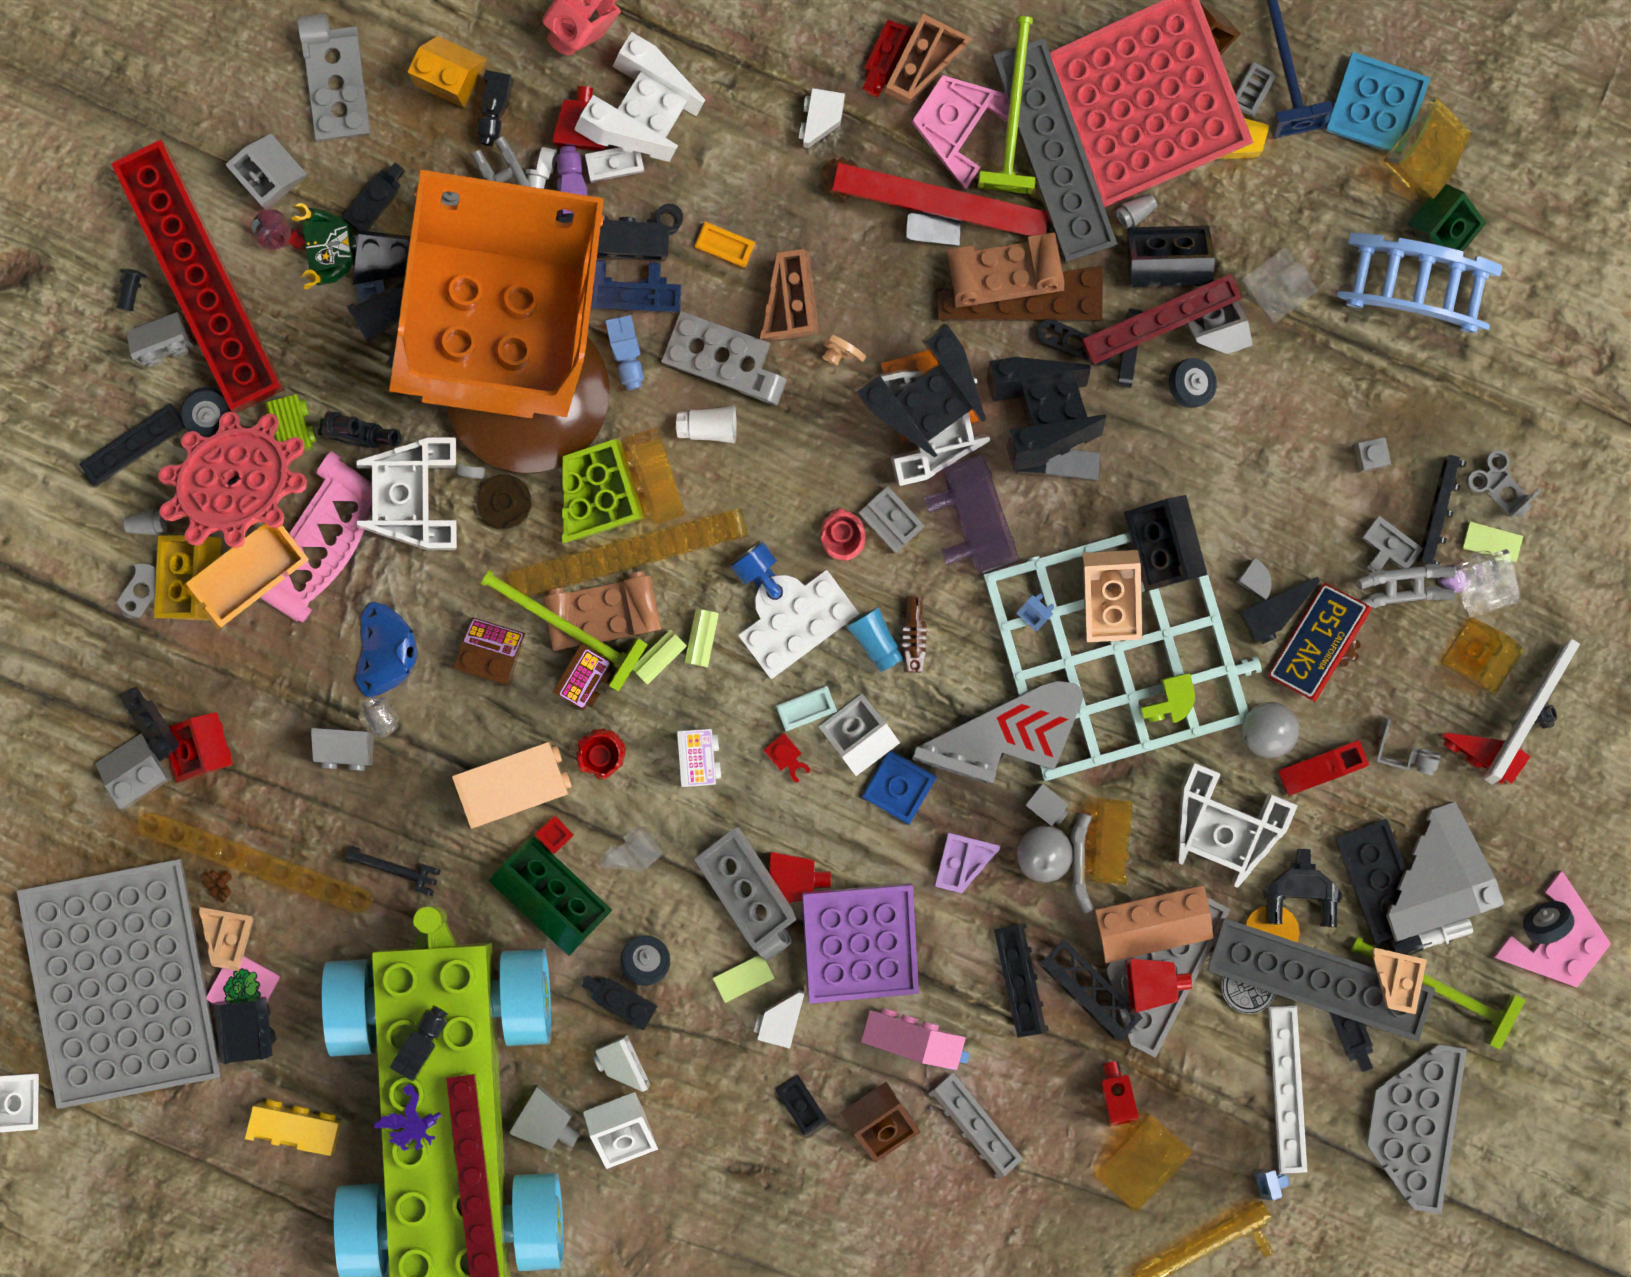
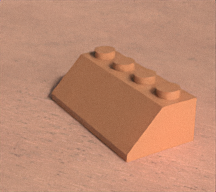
M1201 884L1103 906L1093 910L1105 963L1214 939L1207 895L1204 885Z

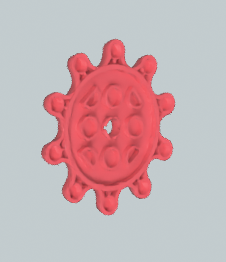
M227 412L219 419V430L215 435L203 437L196 431L187 432L181 439V445L187 450L186 460L180 465H167L158 473L160 482L176 487L174 498L161 506L160 516L170 522L188 517L190 525L185 532V539L189 544L195 546L201 545L210 534L222 531L225 543L228 546L240 548L245 543V534L251 525L257 522H264L271 528H279L284 522V513L277 506L280 499L287 494L301 493L306 489V477L301 473H293L288 469L291 462L304 453L305 445L303 440L299 437H293L283 442L276 441L274 436L279 428V420L274 414H266L260 418L255 426L243 428L240 426L239 416L235 412ZM234 476H239L240 480L229 487L228 481Z

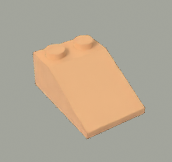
M1138 550L1082 553L1087 642L1142 639L1141 563Z

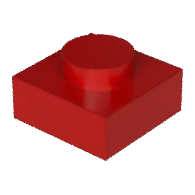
M556 815L535 834L553 854L559 851L574 836L570 829Z

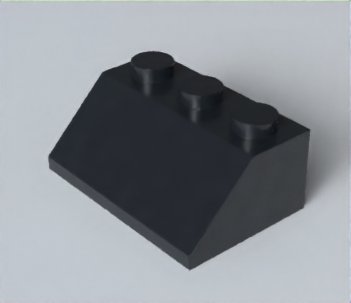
M1209 225L1129 227L1127 229L1128 272L1131 287L1202 286L1213 282L1215 255Z
M1186 495L1167 498L1124 512L1133 548L1138 550L1141 563V578L1145 592L1208 575Z

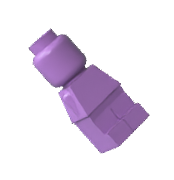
M574 146L561 147L560 154L557 155L558 174L561 176L557 180L558 191L587 195L588 190L581 175V155L576 152V147ZM559 210L558 219L559 217H564V214L574 212L570 210Z

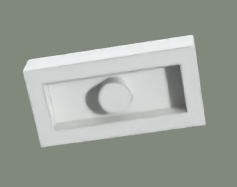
M619 147L585 154L591 183L644 172L641 152L638 151L628 152Z

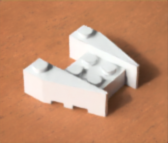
M631 32L621 48L613 67L634 79L635 82L618 109L593 95L582 112L574 130L597 144L604 146L610 144L622 147L624 151L633 152L634 150L650 154L652 158L670 162L678 145L666 137L683 109L697 116L705 99L655 45Z
M896 370L879 375L895 395L924 372ZM967 413L928 441L938 455L935 458L918 446V450L890 456L896 483L902 486L927 480L943 468L955 463L961 457L990 441V438L985 434L973 436L969 413Z
M425 438L358 460L357 468H372V521H357V527L425 550H456V520H428V468H455L456 438Z
M1191 762L1181 786L1176 861L1183 865L1187 853L1190 851L1236 871L1231 884L1238 888L1261 859L1269 853L1274 844L1287 832L1298 805L1268 793L1258 818L1211 800L1210 798L1220 773Z

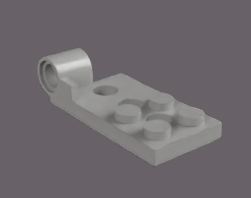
M326 13L298 17L299 34L307 69L315 140L320 142L371 135L357 26L330 30ZM337 50L340 52V59L337 63L331 64L326 61V54L329 51ZM332 78H343L344 85L340 90L330 89L329 82ZM339 103L347 106V113L343 117H335L333 115V108Z
M734 828L694 860L752 949L757 951L764 959L771 960L791 945L790 934L785 928L797 919L792 907L740 828ZM728 859H733L736 863V871L733 874L727 870L726 863ZM744 881L748 882L752 889L748 897L741 890ZM759 904L763 905L767 911L765 919H760L757 916L756 908Z

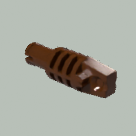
M906 596V621H903L901 648L903 667L906 673L923 672L926 655L927 624L923 621L924 597Z

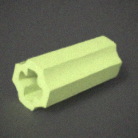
M702 609L695 610L685 663L708 667L718 613Z
M670 629L635 664L633 670L648 685L687 645Z

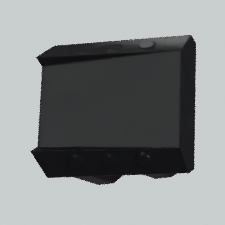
M266 997L214 1003L221 1063L225 1065L231 1062L264 1060L273 1056L272 1046L276 1041V1034L269 1026L271 1011Z

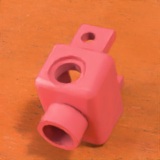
M554 0L542 18V23L550 30L547 35L549 44L558 52L571 56L576 51L601 39L621 13L619 7L614 4L617 0ZM596 9L599 18L590 22L589 18Z

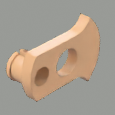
M833 334L823 344L828 349L822 358L835 366H838L841 358L857 359L862 362L866 358V355L859 349Z

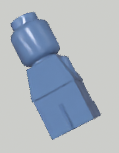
M628 315L605 320L613 359L620 363L617 366L620 383L625 385L626 391L642 388L641 382L644 380L641 362L636 360L640 355V349L632 316Z

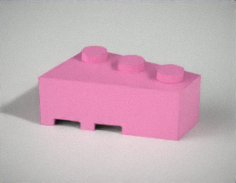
M882 1008L881 1012L870 1010L862 1043L923 1064L958 1069L966 1037L938 1029L939 1025L923 1021L920 1024L918 1023V1018L902 1014V1018L897 1017L898 1012L891 1009Z

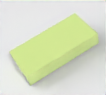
M1468 522L1461 549L1516 563L1523 536Z
M760 955L713 977L725 1003L775 979L766 959Z

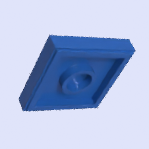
M890 750L884 757L862 797L910 825L937 777Z

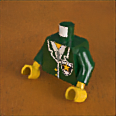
M302 203L293 205L291 208L299 209L301 215L292 216L291 219L295 222L307 220L303 222L309 270L303 272L299 277L309 278L310 283L302 287L308 290L315 284L325 285L338 282L354 265V251H356L358 234L352 235L351 226L338 215L322 209L308 208Z

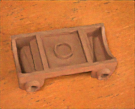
M1055 232L1029 236L1026 243L975 251L973 245L946 250L956 308L1064 291V275Z
M644 571L628 574L629 579L624 580V582L574 592H564L563 588L547 590L548 596L542 597L545 608L601 642L662 631L651 575L645 576ZM547 622L554 652L578 648L581 644L586 646Z

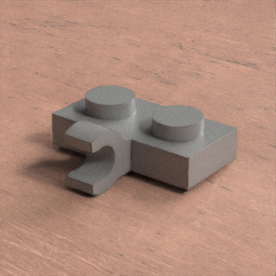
M1381 516L1374 520L1361 538L1378 551L1366 567L1371 572L1381 570L1388 559L1401 569L1410 568L1423 550L1421 546Z

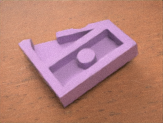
M948 833L935 887L963 893L972 880L999 851L1000 846Z

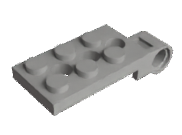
M680 312L662 359L663 364L732 388L742 394L775 406L778 405L787 379L762 369L771 346L769 342L691 314ZM700 339L704 342V349L702 352L694 354L690 350V345L694 340ZM722 348L728 349L730 353L729 359L723 363L717 362L715 359L716 352ZM748 357L753 358L755 361L754 368L749 372L742 371V360Z

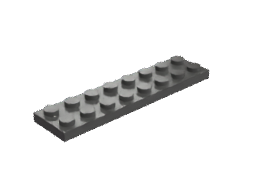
M1045 38L1027 43L1018 133L1033 176L1036 177L1035 181L1053 232H1055L1064 263L1114 247L1117 245V241ZM1016 47L992 56L1008 105L1010 104Z
M1226 918L1222 920L1206 970L1419 1042L1435 988L1422 984L1416 1014L1388 1009L1384 1002L1375 968Z

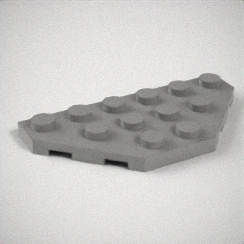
M1207 897L1214 939L1109 962L1106 972L1111 986L1129 1003L1125 961L1129 959L1174 962L1176 974L1190 973L1193 985L1218 936L1222 920L1227 918L1231 909ZM1179 990L1178 1002L1138 1012L1143 1018L1127 1034L1130 1045L1156 1058L1190 990ZM1116 1000L1117 1006H1122V1005ZM1119 1009L1125 1027L1134 1017L1126 1009Z
M1436 1044L1374 1089L1366 1145L1414 1210L1442 1214L1466 1048Z

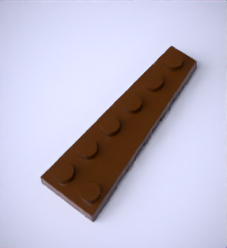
M1103 266L1063 272L1064 291L958 308L955 307L953 289L939 291L938 320L1045 321L1052 319L1055 321H1102Z

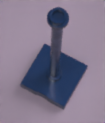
M1266 0L1293 107L1290 110L1276 112L1271 126L1272 137L1277 139L1324 129L1327 127L1333 113L1331 101L1310 106L1303 105L1278 0Z

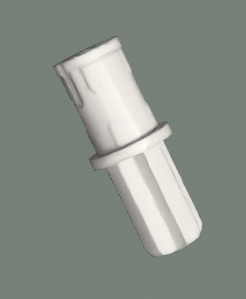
M1465 919L1421 933L1419 936L1423 948L1426 949L1442 943L1447 945L1449 940L1472 934L1473 927L1471 921Z

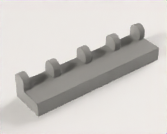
M954 1073L948 1075L941 1083L928 1092L931 1097L934 1096L945 1109L944 1114L946 1116L950 1115L963 1131L961 1135L964 1138L968 1137L980 1152L978 1156L982 1160L985 1159L996 1172L994 1176L997 1179L1006 1176L1023 1160Z

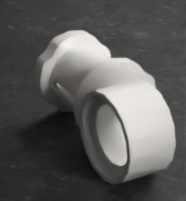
M542 147L537 169H526L525 174L531 187L544 189L546 180H549L550 174L554 171L557 150Z

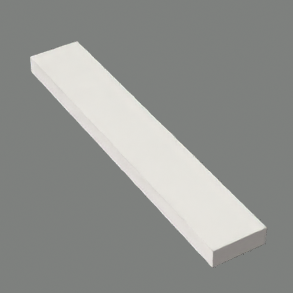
M1571 639L1562 644L1485 774L1484 780L1490 784L1501 780L1578 649L1580 644L1575 640Z
M1297 1005L1268 1007L1278 1173L1307 1172Z

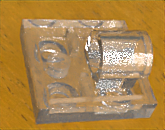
M1286 247L1241 280L1242 284L1273 325L1319 291L1310 280V275L1304 265L1298 259H1294Z
M1507 549L1493 554L1490 551H1478L1467 558L1468 562L1455 566L1465 612L1469 619L1521 601L1511 553Z

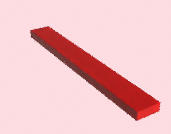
M837 163L831 191L1026 237L1046 234L1049 220L1046 211L842 163Z

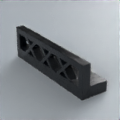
M1065 939L1037 963L1115 1041H1121L1143 1018L1138 1012L1130 1013V1004ZM1064 948L1071 955L1072 967H1060L1053 958ZM1076 961H1077L1082 967H1076ZM1064 970H1072V978ZM1076 970H1086L1091 975V987H1081L1076 982ZM1095 979H1096L1103 987H1095ZM1085 990H1091V996ZM1096 990H1107L1111 994V1006H1100L1096 1002ZM1115 999H1116L1122 1006H1115ZM1106 1009H1111V1016L1105 1011ZM1115 1009H1126L1134 1017L1124 1029L1115 1020Z

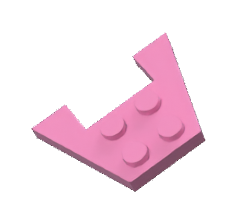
M942 75L912 120V124L965 191L980 169V166L959 153V149L986 108L1007 122L1009 105L1005 94Z
M1560 870L1544 890V893L1554 901L1565 903L1571 909L1574 916V926L1570 933L1556 942L1537 944L1532 952L1514 937L1509 936L1493 958L1578 987L1611 943L1563 871Z

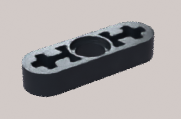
M1128 308L1126 320L1143 313V310ZM1138 345L1121 353L1117 380L1118 387H1132Z
M1052 319L1045 320L1039 325L1037 337L1042 344L1091 364L1088 355L1082 354L1085 351L1084 346L1080 350L1073 351L1067 345V340L1070 336L1075 335L1084 339L1091 335ZM1049 326L1055 327L1054 332L1056 334L1062 335V330L1068 333L1064 336L1061 346L1057 344L1059 338L1052 336L1050 340L1046 339V333L1042 329H1048ZM1112 357L1103 360L1097 364H1094V366H1105L1110 362Z

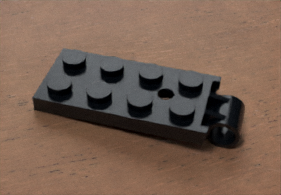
M1385 818L1334 837L1374 945L1378 946L1382 942L1389 940L1392 952L1410 956L1423 951L1424 948L1419 934L1395 941L1386 916L1388 911L1385 909V903L1391 900L1396 905L1401 893L1397 888L1404 871L1407 870L1388 819Z

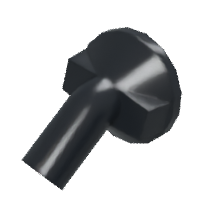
M1546 702L1533 726L1540 723L1542 729L1552 728L1555 723L1554 721L1557 720L1555 707Z

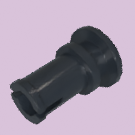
M121 268L119 272L124 273V277L119 281L122 285L116 308L134 311L137 291L142 286L139 283L140 278H146L147 275L138 270Z

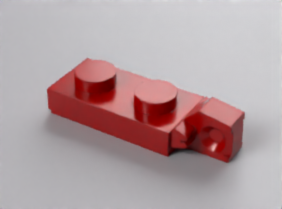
M891 20L886 21L864 67L867 70L865 74L867 79L862 89L868 95L878 98L884 88V84H888L914 30L910 26Z

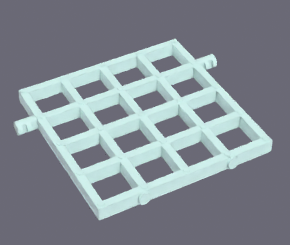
M1130 533L1040 558V556L1027 559L1026 563L983 575L1019 697L1028 693L1025 683L1026 679L1064 669L1069 683H1075L1080 687L1074 665L1112 654L1125 693L1124 695L1087 706L1083 697L1076 718H1079L1090 758L1057 767L1055 770L1039 765L1043 781L1243 724L1249 711L1238 675L1244 674L1247 677L1251 675V671H1255L1256 674L1261 673V664L1258 657L1254 656L1251 657L1250 662L1244 659L1241 660L1240 665L1235 666L1208 575L1197 578L1208 617L1170 627L1159 589L1148 591L1159 631L1143 635L1142 639L1109 641L1110 645L1074 656H1071L1060 616L1085 609L1084 599L1057 607L1045 567L1082 557V553L1100 552L1132 542ZM1035 570L1045 606L1048 607L1051 603L1054 605L1051 611L1053 615L1048 620H1050L1061 659L1022 671L1010 631L1028 626V624L1022 618L1007 621L996 581ZM1141 582V593L1145 592L1143 582ZM1211 626L1223 666L1191 675L1192 683L1196 684L1226 675L1237 715L1199 726L1194 707H1192L1190 713L1185 717L1188 730L1150 740L1144 719L1140 715L1138 700L1163 693L1162 684L1135 691L1124 651L1162 640L1172 675L1184 674L1173 637ZM1128 704L1139 744L1100 755L1089 714Z

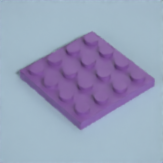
M911 883L801 892L809 1004L919 994L914 896Z

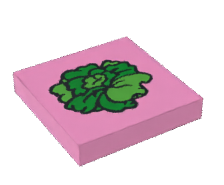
M243 956L239 971L221 969L207 995V1000L214 1004L222 1001L266 997L268 1002L281 975Z

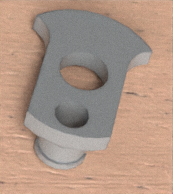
M148 564L133 565L135 575L116 602L124 617L140 618L154 598L156 567ZM137 584H144L149 589V595L145 598H138L134 595L133 588ZM131 604L135 607V610L128 611L125 605Z

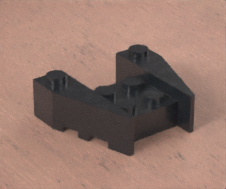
M943 324L922 340L937 361V364L895 395L877 373L855 389V392L872 414L934 458L938 455L928 441L972 410L978 420L982 422L986 420L965 349L946 324Z
M1011 357L989 362L987 383L993 402L1020 397L1028 427L1011 429L1009 432L1007 451L1013 471L1042 466L1048 463L1049 459L1059 454L1062 456L1070 452L1071 448L1083 442L1086 444L1102 436L1106 415L1087 417L1079 388L1087 387L1091 371L1090 365L1024 357Z

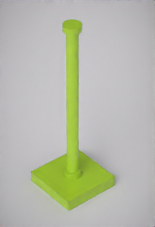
M1017 16L1016 23L1019 25L1002 171H999V173L980 171L977 188L1032 194L1036 177L1015 175L1016 173L1013 172L1029 26L1033 24L1032 17Z
M488 570L480 584L483 586L489 585L614 662L613 666L617 669L607 685L619 692L648 644L635 638L627 653L621 652L620 654L493 576L494 572Z
M1358 936L1351 951L1354 953L1358 951L1373 959L1372 948L1374 947L1362 941L1363 938ZM1426 974L1423 976V985L1435 988V992L1491 1020V1024L1494 1027L1486 1044L1495 1049H1501L1526 1001L1525 999L1510 994L1503 1009L1496 1011Z

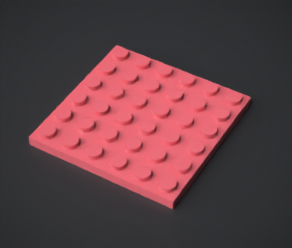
M1162 0L1050 52L1104 208L1254 143L1199 0Z

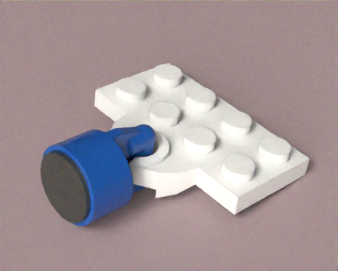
M758 541L731 561L730 567L744 585L753 580L758 586L754 599L755 609L760 619L739 633L738 636L770 679H772L856 617L859 612L827 569L805 585L798 579L788 575H774L770 567L777 560L765 543Z

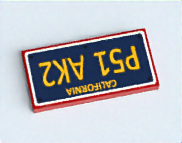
M1324 582L1269 672L1268 677L1315 703L1372 608L1366 603Z

